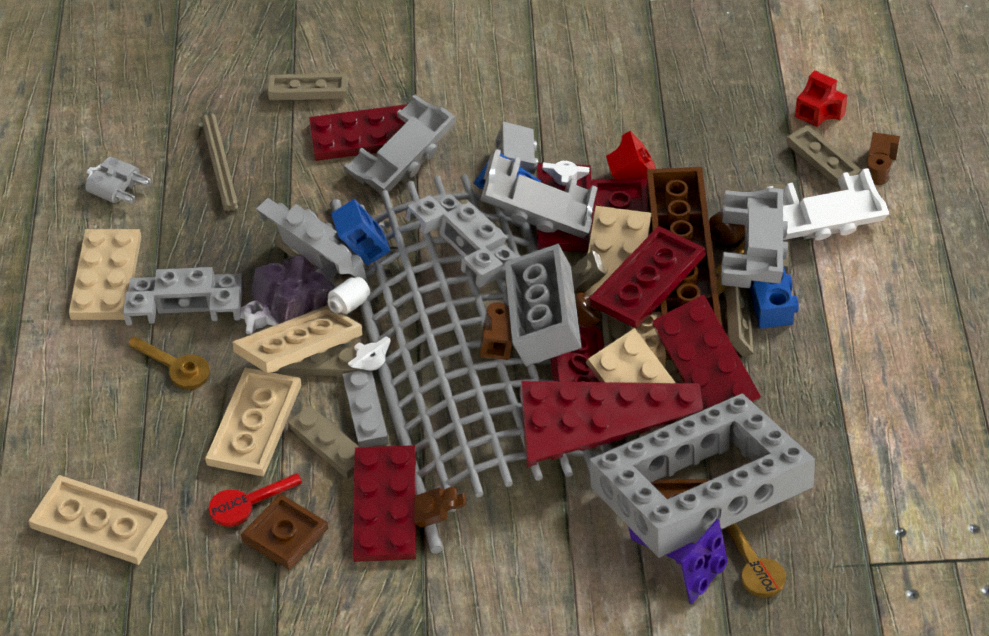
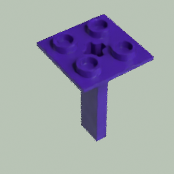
M718 519L714 521L696 543L687 544L665 555L681 565L690 604H693L699 595L706 592L710 582L718 573L723 572L728 563L720 521ZM628 526L631 540L648 547Z

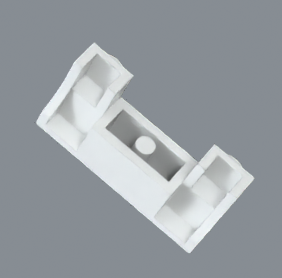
M863 169L859 175L849 176L848 172L843 173L838 179L841 191L803 198L800 203L793 183H788L783 189V221H788L787 236L783 240L802 236L804 240L810 238L823 240L830 237L831 234H851L857 230L858 225L884 221L889 215V211L885 201L875 188L869 169Z

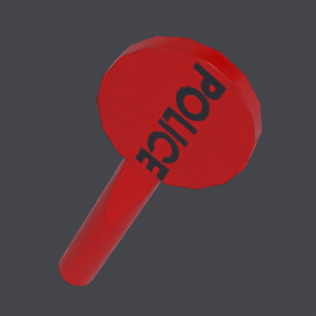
M295 473L247 495L242 491L234 489L221 491L214 495L209 503L210 517L216 524L221 526L233 527L240 525L251 515L252 505L302 484L301 478L298 473Z

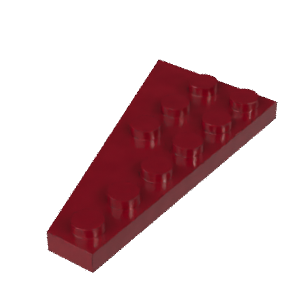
M522 381L520 394L526 468L537 465L539 461L561 458L563 454L576 450L585 451L624 439L626 435L639 432V434L645 433L656 426L670 425L703 411L700 384Z

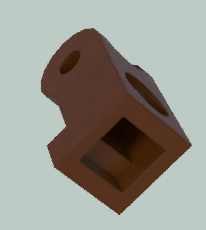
M873 132L867 168L874 185H883L888 182L892 164L891 160H896L900 136Z
M500 302L492 303L487 307L479 357L509 360L513 345L509 306Z

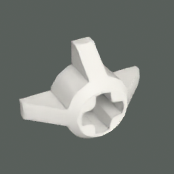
M560 161L556 164L543 163L542 168L553 177L556 183L566 186L572 178L578 180L589 174V167L576 166L570 161Z
M255 300L241 307L240 318L245 319L247 325L246 334H254L256 329L263 328L267 324L275 326L281 323V320L269 311L268 305L265 302Z
M384 337L377 343L366 345L359 342L354 346L357 351V357L348 362V365L368 371L377 370L386 360L385 354L391 341L390 338Z

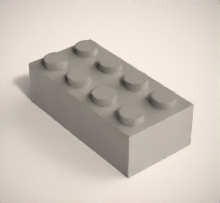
M556 244L505 262L512 343L525 366L580 349L581 341L572 271L560 245Z

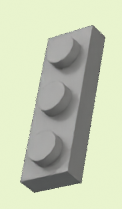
M360 370L344 373L343 381L358 446L371 447L388 443V436L372 371Z

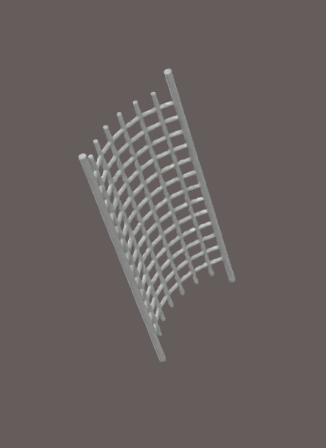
M467 174L461 175L466 193H452L451 195L457 200L468 199L471 204L480 210L476 200H480L482 194L473 192ZM440 176L434 177L439 194L431 196L435 200L446 195ZM409 181L407 182V187L412 199L410 202L392 207L388 191L383 190L381 192L386 211L373 219L377 223L386 218L389 219L392 231L385 234L387 241L395 238L398 251L383 260L379 258L371 268L365 271L366 279L377 272L381 285L370 292L366 302L359 307L370 343H377L384 337L391 338L396 334L400 347L388 357L385 354L386 360L378 368L400 446L412 445L408 431L421 422L424 426L427 437L415 445L416 453L429 445L433 461L419 469L416 459V495L426 492L422 477L436 468L441 483L436 488L440 487L445 490L470 476L475 496L481 497L484 493L478 478V472L499 466L505 486L510 487L513 485L506 463L526 459L525 451L504 456L499 443V439L520 435L525 448L523 418L521 414L522 406L521 403H517L513 388L520 387L522 381H553L539 379L534 365L551 366L550 359L528 365L527 369L531 379L510 381L505 366L524 364L521 357L509 358V360L494 358L492 361L473 364L469 349L480 347L481 339L466 342L462 328L484 324L486 309L483 301L504 300V303L509 306L508 291L504 280L506 278L496 279L501 293L480 294L478 286L475 285L477 274H473L472 269L467 271L466 275L445 279L441 265L462 262L463 256L459 253L458 255L438 258L435 245L447 242L442 236L432 238L429 232L423 234L424 241L405 247L401 234L419 228L422 225V222L418 219V221L399 227L395 214L407 210L408 205L421 200L418 197L414 182ZM334 199L330 202L332 212L341 207L340 200ZM494 206L496 214L482 212L489 220L500 222L503 233L506 235L505 241H507L509 249L518 257H521V255L518 253L516 244L526 246L529 254L538 251L537 242L529 223H520L512 220L503 214L502 208ZM508 224L519 227L523 238L513 236ZM427 247L431 261L411 267L408 253ZM401 257L405 271L387 281L383 267ZM434 267L438 281L418 288L414 274ZM407 278L411 291L393 301L390 287ZM468 282L472 296L452 300L448 285ZM441 288L445 302L425 309L421 294ZM383 292L387 306L374 315L370 301ZM414 298L418 312L400 322L396 308ZM475 302L480 317L459 321L455 306ZM447 309L452 323L431 330L427 315ZM389 313L393 327L380 336L376 322ZM420 319L424 334L406 343L402 329ZM454 330L459 345L438 352L434 337ZM427 340L431 355L413 365L409 350ZM462 352L466 367L445 374L441 358ZM402 356L406 370L393 379L389 364ZM434 362L438 377L420 387L415 372ZM497 367L502 382L481 386L476 371ZM469 374L473 389L452 396L448 380ZM409 377L413 392L399 401L395 386ZM441 384L445 400L426 409L422 394ZM505 389L510 405L488 409L484 393ZM476 396L481 412L460 419L455 403ZM416 400L420 414L406 424L402 408ZM448 407L452 423L433 432L429 417ZM512 412L517 428L496 432L491 416ZM483 419L488 435L467 442L462 426ZM455 430L459 446L441 456L436 440ZM491 442L496 458L474 465L470 449ZM612 444L601 445L600 449L602 452L588 449L563 454V457L559 458L565 477L573 475L567 455L583 456L590 472V459L612 450ZM462 453L467 469L448 479L443 463ZM537 462V465L531 466L535 480H541L543 476ZM436 523L424 527L431 553H440L443 547Z

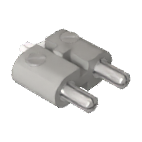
M108 157L95 168L90 167L87 170L89 176L86 182V191L113 203H118L122 200L133 204L135 196L125 192V189L130 190L136 183L145 187L151 184V179L141 175L139 168L113 157Z

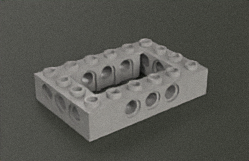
M743 393L590 459L591 488L658 558L699 540L716 519L720 521L721 529L814 487L815 458ZM730 441L742 451V455L745 458L749 457L753 461L670 499H666L651 484V482L667 475L670 477L674 475V472L693 464L695 466L700 464L701 460L714 454H722L728 451Z

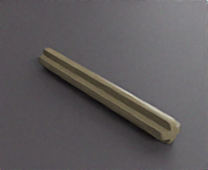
M212 113L209 115L204 114L201 118L223 208L226 212L236 211L238 209L237 199L217 120Z

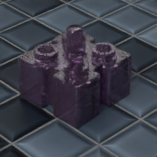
M299 254L283 259L282 265L271 263L255 268L251 296L263 308L270 306V315L280 324L327 306L328 293L335 286L322 273L314 272L315 266L307 258Z

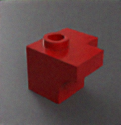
M814 70L809 75L804 90L797 97L795 117L815 127H818L823 121L828 119L841 120L846 113L848 95L836 90V79Z
M630 130L621 136L622 139L618 148L606 155L609 169L615 179L646 178L647 182V169H656L655 164L644 144Z

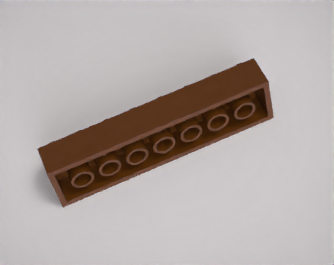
M702 167L647 169L648 211L651 213V233L660 226L705 248V257L658 306V310L662 316L704 294L722 326ZM665 349L666 360H671Z

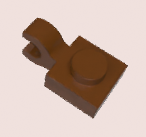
M439 487L415 495V524L423 528L447 520V511L466 506V495L464 493L457 495L456 487H449L445 490Z

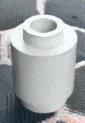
M361 277L349 278L328 293V306L335 314L342 313L346 316L366 302L367 297L370 295V288Z

